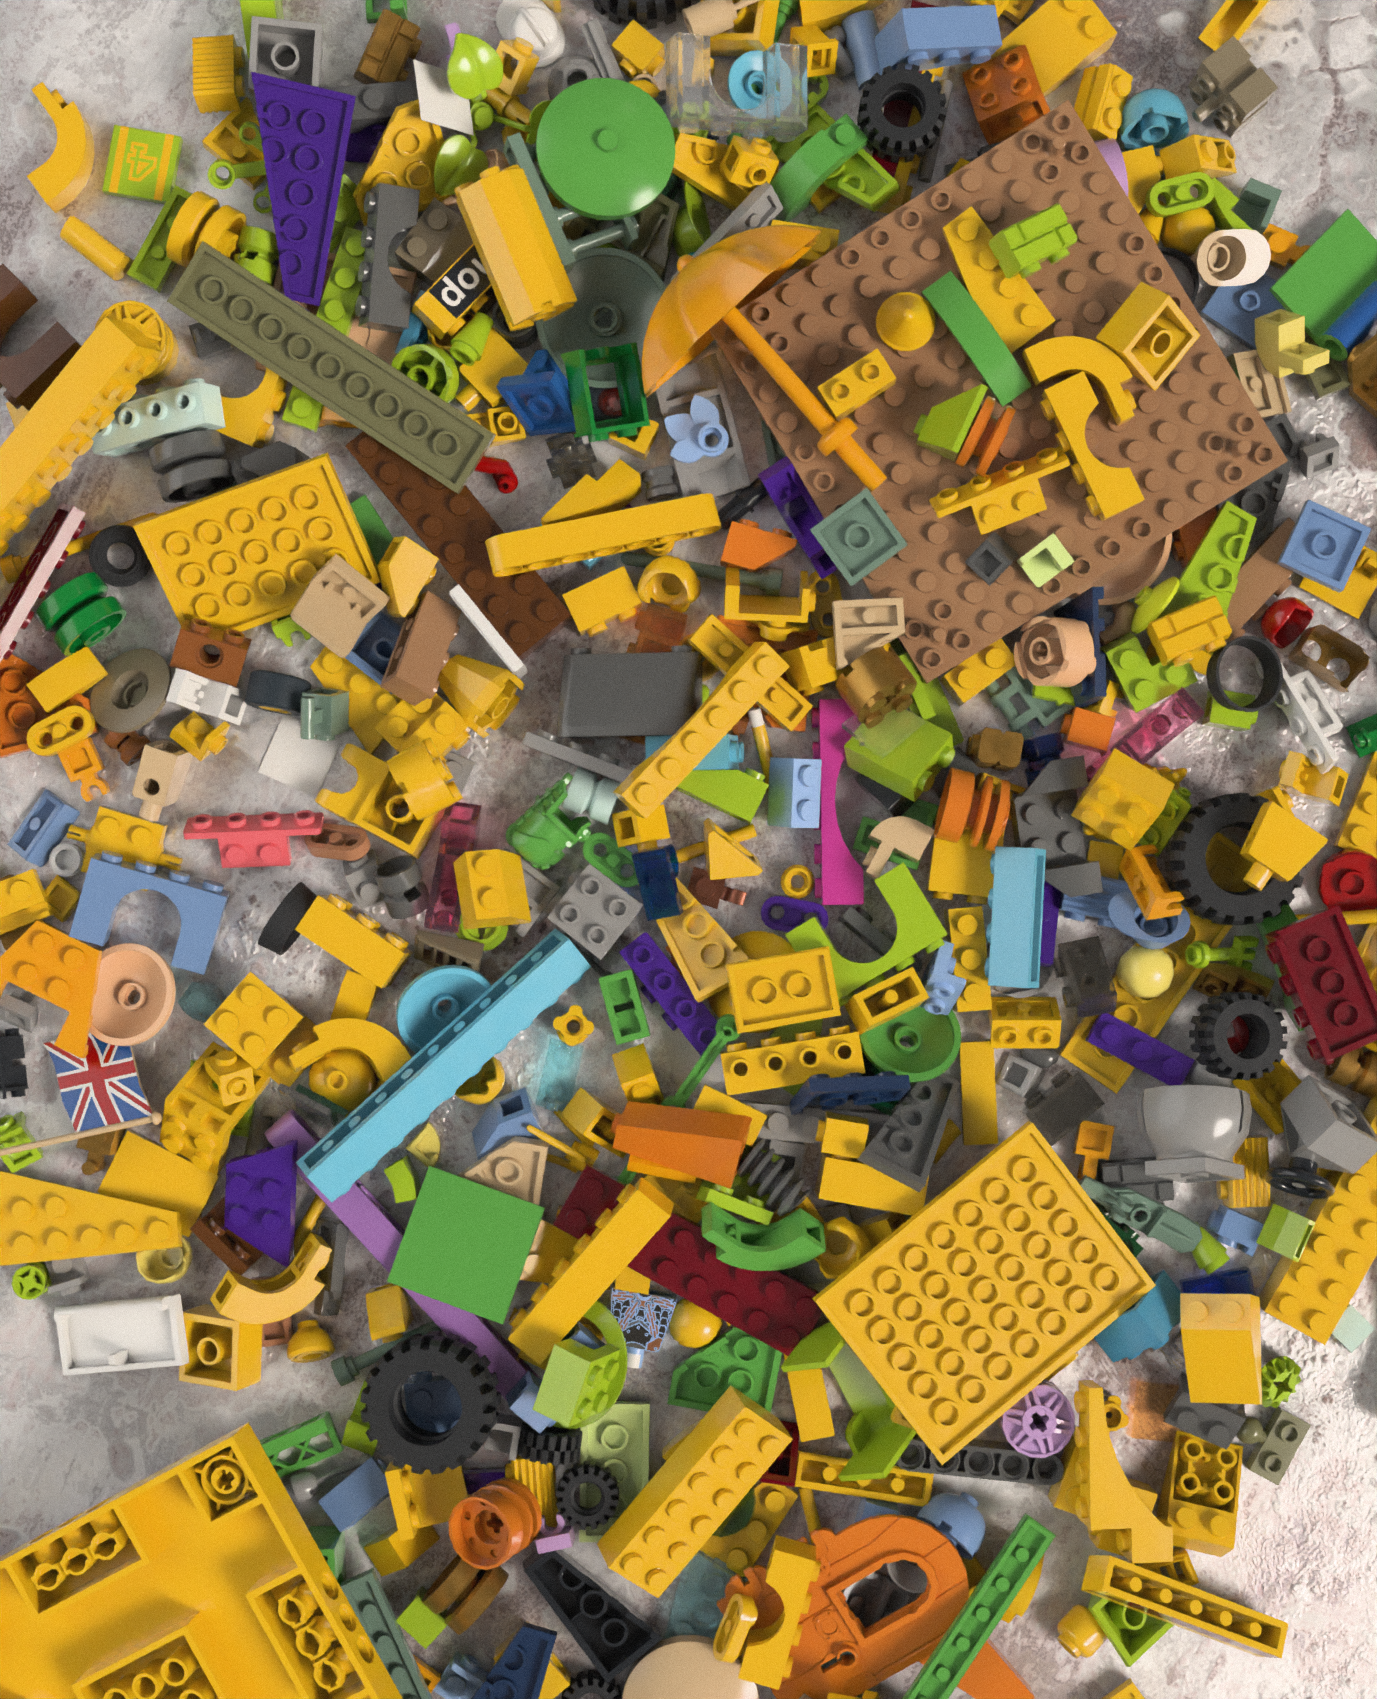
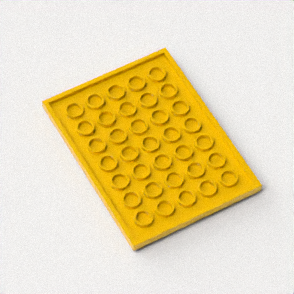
M1028 1121L812 1299L932 1454L943 1465L1147 1294L1156 1284L1033 1122Z

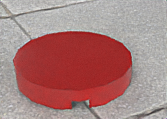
M1345 849L1332 854L1322 864L1317 874V890L1322 902L1327 907L1334 904L1339 905L1341 911L1374 910L1377 908V859L1372 854L1360 849Z

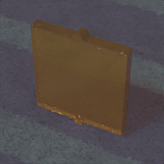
M1136 1381L1134 1405L1130 1407L1133 1413L1132 1438L1174 1442L1176 1431L1185 1432L1165 1423L1163 1414L1178 1391L1179 1385ZM1179 1436V1443H1185L1192 1438Z

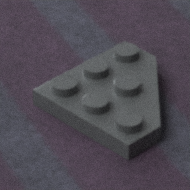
M1285 413L1265 423L1288 461L1215 506L1218 513L1222 504L1225 501H1229L1257 518L1249 545L1271 533L1274 517L1279 502L1282 500L1294 457L1297 455L1300 441Z

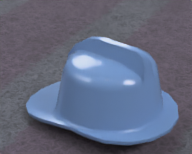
M1130 891L1116 894L1110 900L1107 908L1109 919L1119 931L1133 937L1142 947L1151 950L1164 948L1170 943L1182 939L1188 933L1191 923L1189 913L1183 906L1180 915L1146 921Z

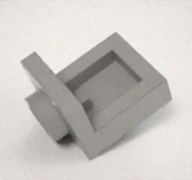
M374 849L369 850L359 860L343 861L344 876L360 909L383 901L385 895L379 890L373 875L374 870L379 866Z

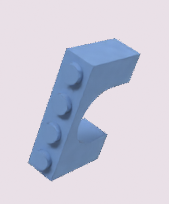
M103 850L102 854L96 853L91 857L69 937L103 946L109 940L121 899L128 893L136 890L148 889L158 891L175 904L181 918V930L170 966L205 975L210 965L231 891L224 890V885L216 881L204 880L203 883L190 880V875L185 872L170 870V873L158 871L156 870L157 865L147 861L137 860L136 864L122 860L123 855L112 851Z

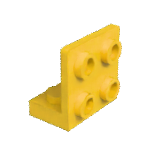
M390 1462L385 1471L400 1541L413 1539L418 1528L448 1522L453 1508L468 1496L462 1465L453 1470L448 1467L443 1473L432 1475L430 1469H426L423 1474L411 1473L412 1466L406 1464L400 1469L392 1465L393 1462Z

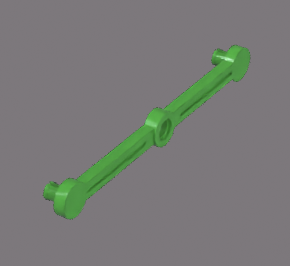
M725 1014L718 1019L716 1035L675 1095L666 1097L662 1100L661 1105H674L686 1108V1101L726 1043L736 1040L740 1036V1033L737 1034L733 1014ZM628 1163L620 1175L615 1176L616 1179L625 1184L631 1183L637 1172L627 1171Z

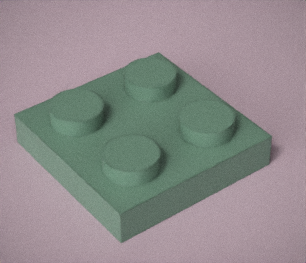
M867 488L810 529L851 587L908 546Z

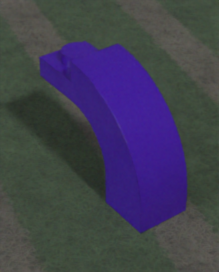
M786 456L757 474L783 521L820 578L823 579L838 570L810 531V529L824 520V517L809 495L789 458Z

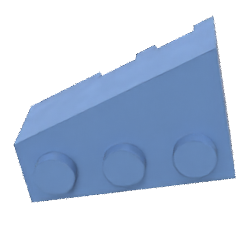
M995 5L901 8L874 37L881 75L883 68L891 66L892 70H896L897 64L905 63V69L910 70L913 64L920 66L919 71L968 62L979 64L990 60L991 55L1002 46Z

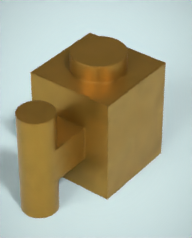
M125 1129L78 1139L76 1148L89 1151L87 1160L81 1167L83 1174L92 1175L105 1168V1155L110 1156L117 1152L123 1140Z

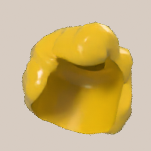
M666 555L653 560L646 566L637 584V594L644 603H650L652 598L654 602L670 607L673 613L681 614L686 612L690 604L695 602L701 594V581L688 562L678 557Z
M844 1216L823 1223L826 1251L814 1258V1260L818 1262L820 1272L827 1279L838 1278L872 1250L870 1241L861 1227L852 1223Z

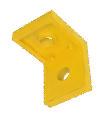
M213 1041L165 1098L159 1142L163 1143L164 1147L170 1152L179 1153L190 1159L197 1168L203 1171L208 1170L217 1176L225 1166L231 1130L269 1084L271 1075L261 1069L256 1070L252 1067L255 1096L223 1106L220 1102L219 1090L212 1085L214 1080L205 1071L204 1059L216 1056L217 1053L227 1049Z

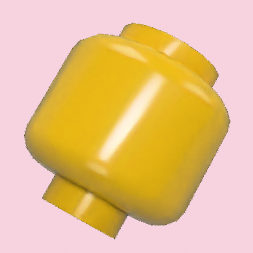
M1081 1604L1074 1605L1057 1624L1058 1642L1075 1658L1079 1656L1085 1658L1093 1656L1108 1639L1089 1609Z

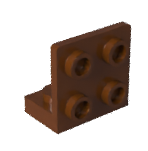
M224 1196L190 1230L233 1272L242 1276L264 1253L224 1227Z

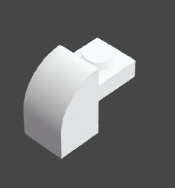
M176 668L166 701L184 709L239 726L247 705L245 703V691L206 679Z

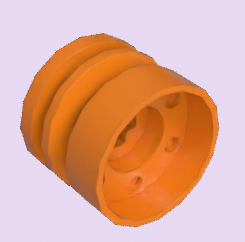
M951 767L939 803L934 838L958 843L964 829L970 830L969 845L976 848L983 833V849L993 852L1000 836L1005 830L1009 816L1010 781L1000 779L995 792L992 793L993 777L986 776L980 790L974 789L975 774L973 772Z
M503 1477L491 1481L477 1492L461 1500L453 1508L448 1521L449 1537L457 1554L472 1567L483 1570L499 1567L513 1555L528 1547L538 1537L542 1526V1516L537 1498L526 1485L516 1479Z

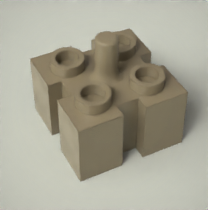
M1234 36L1201 63L1196 71L1197 74L1187 86L1190 90L1191 98L1199 105L1192 112L1194 120L1200 123L1211 113H1214L1211 117L1212 122L1221 132H1226L1230 138L1262 112L1268 103L1267 101L1272 98L1278 89L1261 67L1257 69L1250 61L1252 56Z

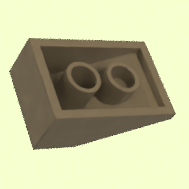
M434 197L418 219L417 225L409 231L394 253L401 266L408 271L416 272L417 277L431 287L473 244V240L464 219ZM493 288L486 294L490 298L489 301L478 312L487 315L496 303L497 298Z

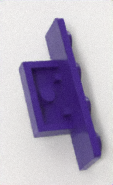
M644 932L619 953L644 985L640 990L651 1004L658 1001L665 1010L661 1015L664 1021L673 1031L679 1028L701 1056L716 1035L717 1020L702 1001L699 1003L695 1000L687 982L650 935Z

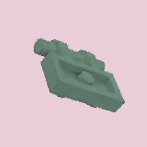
M1016 665L1003 674L1011 684L1010 686L1002 690L995 680L985 688L991 696L989 701L995 708L999 707L1010 722L1007 724L1010 730L1022 733L1024 737L1023 742L1035 735L1027 724L1035 718L1043 729L1072 708L1068 704L1057 706L1055 702L1032 698L1033 684L1028 679H1023L1018 673ZM1016 693L1028 708L1021 715L1009 699Z

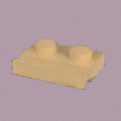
M1257 350L1233 353L1227 357L1228 363L1262 419L1292 412L1284 378L1273 376L1264 367Z

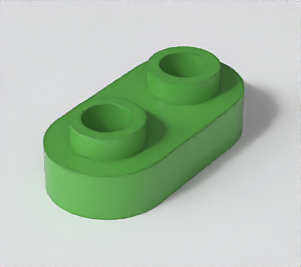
M594 833L585 840L583 845L585 859L613 882L628 888L637 885L644 876L642 861L627 848H618L617 841L605 833ZM600 843L604 844L607 848L606 854L601 857L596 856L594 853V847ZM625 864H630L634 868V873L630 877H624L621 874V868Z

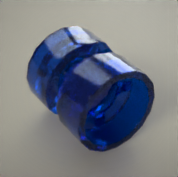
M1061 732L1023 741L1021 761L1028 764V767L1024 770L1027 786L1032 783L1050 761L1063 759L1061 754L1065 751Z

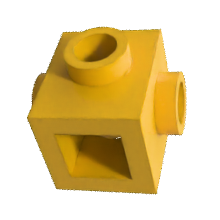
M733 135L721 163V168L731 183L745 191H753L758 185L766 182L770 184L778 173L780 161L772 150V145L766 140L758 137L750 140Z

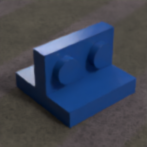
M547 349L535 351L523 375L501 377L496 388L529 436L576 432L568 380Z

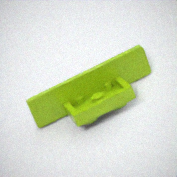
M897 638L890 642L891 647L917 681L916 688L911 694L913 703L907 708L908 711L952 733L953 746L962 743L964 738L938 677L925 684L908 652H905Z

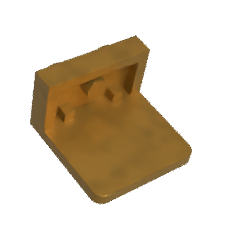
M1376 332L1364 344L1360 343L1355 346L1347 360L1348 381L1351 384L1349 386V395L1375 418H1377Z

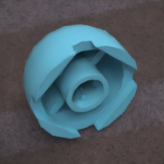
M1156 88L1143 90L1126 102L1122 112V124L1119 127L1120 137L1127 151L1153 145L1155 155H1157L1156 148L1168 147L1185 139L1189 132L1187 111L1182 101L1173 92Z

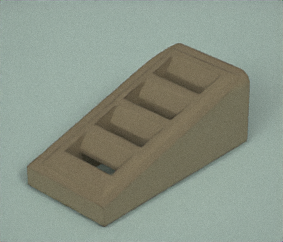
M417 930L414 948L415 959L435 968L445 965H460L480 973L484 951L483 943ZM425 945L430 946L431 950L424 949Z

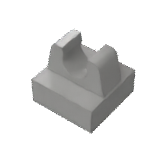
M1318 433L1316 434L1315 443L1307 445L1303 439L1300 440L1298 449L1301 460L1300 470L1306 479L1338 467L1340 445L1334 436L1327 438L1324 434Z
M18 987L10 995L5 994L0 1001V1020L32 1033L38 1023L41 997L35 995L29 1003L21 1001L24 997V989Z

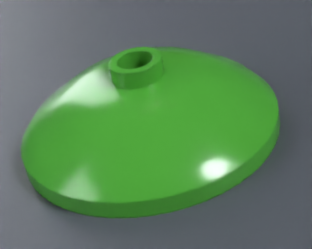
M919 1006L859 1035L861 1048L875 1068L881 1072L893 1071L896 1075H909L910 1082L927 1081L943 1074L955 1061L961 1046V1029L957 1017L952 1010L949 1015H936L927 1012ZM900 1042H908L911 1047H904Z

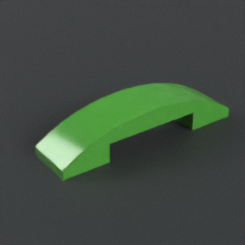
M949 271L922 291V294L930 303L935 313L946 324L981 374L982 380L1001 407H1004L1031 387L1030 382L1001 337L952 271Z

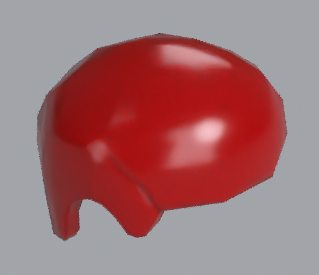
M1282 598L1271 604L1265 611L1261 621L1262 635L1268 642L1283 649L1293 643L1310 624L1314 612L1298 598Z

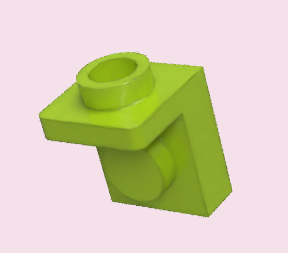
M22 1111L13 1116L8 1114L0 1118V1149L36 1141L25 1125L26 1116ZM39 1147L0 1157L9 1170L14 1173L43 1158V1150Z

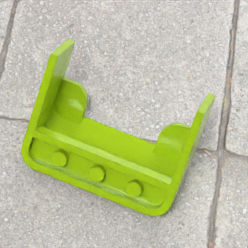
M828 1322L803 1337L781 1365L783 1372L830 1367L854 1413L845 1430V1438L853 1455L838 1477L841 1482L886 1478L916 1432L914 1429L892 1422L890 1415L895 1407L894 1403L831 1322Z

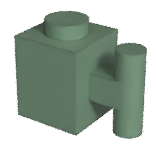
M317 687L302 692L301 739L331 741L335 739L336 735L348 731L349 691Z

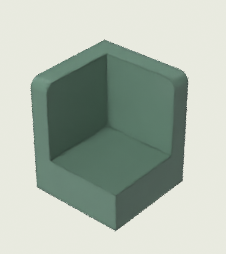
M1250 178L1242 188L1239 196L1240 200L1235 205L1233 212L1249 227L1262 234L1268 227L1282 190Z

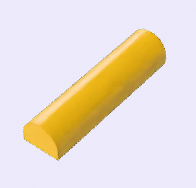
M798 1451L794 1487L922 1507L931 1500L934 1474L911 1472L894 1466L886 1478L841 1482L838 1475L850 1459Z

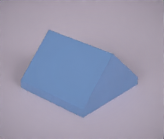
M379 611L366 624L351 652L345 658L380 685L402 627L382 611Z

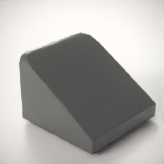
M993 532L972 553L965 563L990 586L1018 557V553L996 532Z

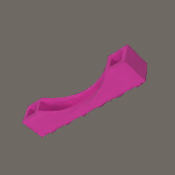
M819 699L817 702L818 707L811 709L812 728H818V742H812V759H822L819 828H813V830H820V844H814L813 849L814 864H820V878H814V897L821 898V905L864 904L863 869L852 857L843 841L837 823L835 808L836 782L841 764L846 756L844 745L861 727V722L844 699Z

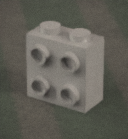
M589 863L586 868L579 865L568 879V882L572 884L565 895L558 892L549 903L547 909L551 913L547 918L602 960L644 905Z

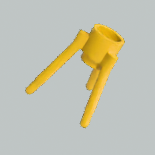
M558 1108L554 1109V1114L581 1143L574 1140L569 1147L532 1125L527 1126V1131L566 1153L564 1157L566 1159L547 1153L546 1161L565 1167L575 1174L578 1170L582 1172L587 1162L593 1165L600 1153L599 1150L593 1147L595 1142L577 1131L560 1115L562 1111Z

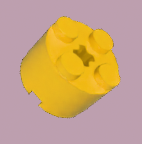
M430 737L386 761L396 784H399L406 803L420 821L463 799L454 780L448 782L454 777L445 760L441 761L440 758H435L440 754Z

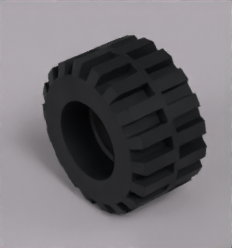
M905 63L897 64L896 70H892L891 66L883 68L882 75L876 72L871 77L870 84L867 83L863 89L858 109L857 126H860V130L869 139L866 147L870 152L876 148L878 150L877 157L881 159L888 155L892 156L891 162L898 163L899 157H904L905 163L913 161L915 154L920 158L926 154L927 148L932 149L940 135L947 108H944L946 96L945 93L940 94L942 86L938 80L933 83L931 82L933 74L927 70L924 74L919 73L920 66L913 64L911 70L905 69ZM904 100L917 108L921 120L910 127H898L887 121L882 113V108L891 101Z
M1225 992L1220 993V996L1213 995L1207 999L1209 1004H1201L1197 1008L1201 1014L1192 1017L1191 1023L1195 1024V1029L1189 1030V1038H1194L1195 1043L1191 1044L1190 1047L1192 1052L1199 1053L1196 1060L1200 1065H1207L1206 1071L1209 1073L1218 1074V1077L1229 1079H1258L1263 1077V1072L1270 1073L1275 1069L1272 1064L1273 1062H1281L1283 1055L1280 1054V1050L1287 1048V1041H1283V1034H1288L1287 1026H1281L1280 1022L1284 1020L1281 1012H1274L1276 1005L1272 1001H1264L1265 997L1259 994ZM1237 1016L1244 1020L1249 1029L1248 1044L1239 1055H1236L1230 1049L1227 1041L1229 1025Z

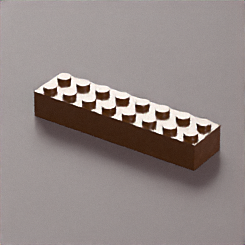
M364 431L345 445L368 476L430 552L439 558V563L457 585L461 586L521 661L526 659L573 620L570 612L535 570L504 577H495L493 575L485 541L493 536L504 534V532L466 485L460 494H457Z

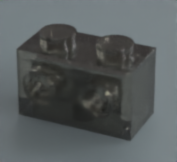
M1099 936L1058 944V956L1053 959L1054 971L1057 978L1063 979L1065 987H1062L1063 1001L1066 1008H1072L1074 1018L1079 1019L1114 1012L1116 1010L1117 992Z

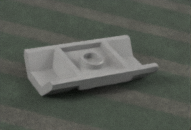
M716 353L710 354L698 362L685 365L655 391L663 423L664 419L668 416L684 413L690 414L692 399L695 395H698L715 405L719 412V424L728 433L729 442L727 449L717 457L703 456L694 463H682L673 458L683 498L711 493L714 498L734 494L737 490L740 491L751 485ZM665 427L670 450H672L677 442L670 437ZM709 435L706 437L705 443L709 446H714L718 443V439L713 435Z

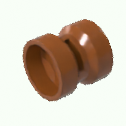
M136 730L128 733H114L110 731L104 738L106 745L110 749H116L120 753V759L127 766H131L139 761L145 744L151 743L146 736L140 735Z

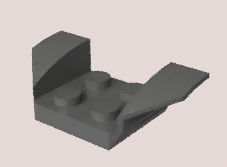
M1084 755L1050 761L1024 792L1018 793L1010 799V814L1015 847L1046 849L1045 882L1069 897L1103 892L1099 861H1088L1086 859L1081 821L1071 816L1078 802L1076 788L1088 786Z

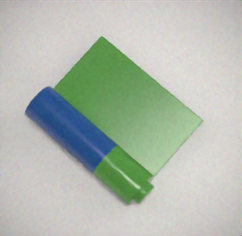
M1349 209L1345 210L1269 289L1287 311L1305 316V331L1319 347L1328 349L1329 357L1334 360L1345 361L1352 349L1362 343L1377 327V240Z

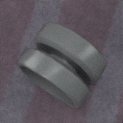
M200 430L181 434L156 444L148 451L152 470L162 475L157 485L163 501L177 503L199 499L217 493L234 483L235 478L232 475L231 463L221 458L226 448L220 432L217 430Z

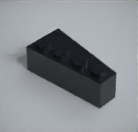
M562 1549L538 1554L536 1550L522 1561L525 1573L607 1683L663 1639L657 1626Z

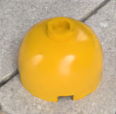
M339 1049L330 1052L313 1063L309 1070L308 1085L313 1098L322 1107L333 1112L348 1113L355 1110L373 1093L378 1083V1077L370 1063L359 1053L349 1049Z

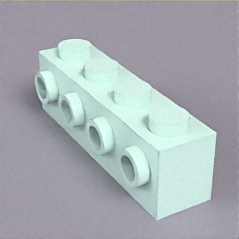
M194 378L185 380L184 386L181 387L167 386L156 389V394L133 395L128 402L120 404L114 411L115 417L106 428L100 429L92 438L94 441L92 445L93 454L116 458L152 448L162 441L181 434L225 428L220 387L205 383L204 379Z

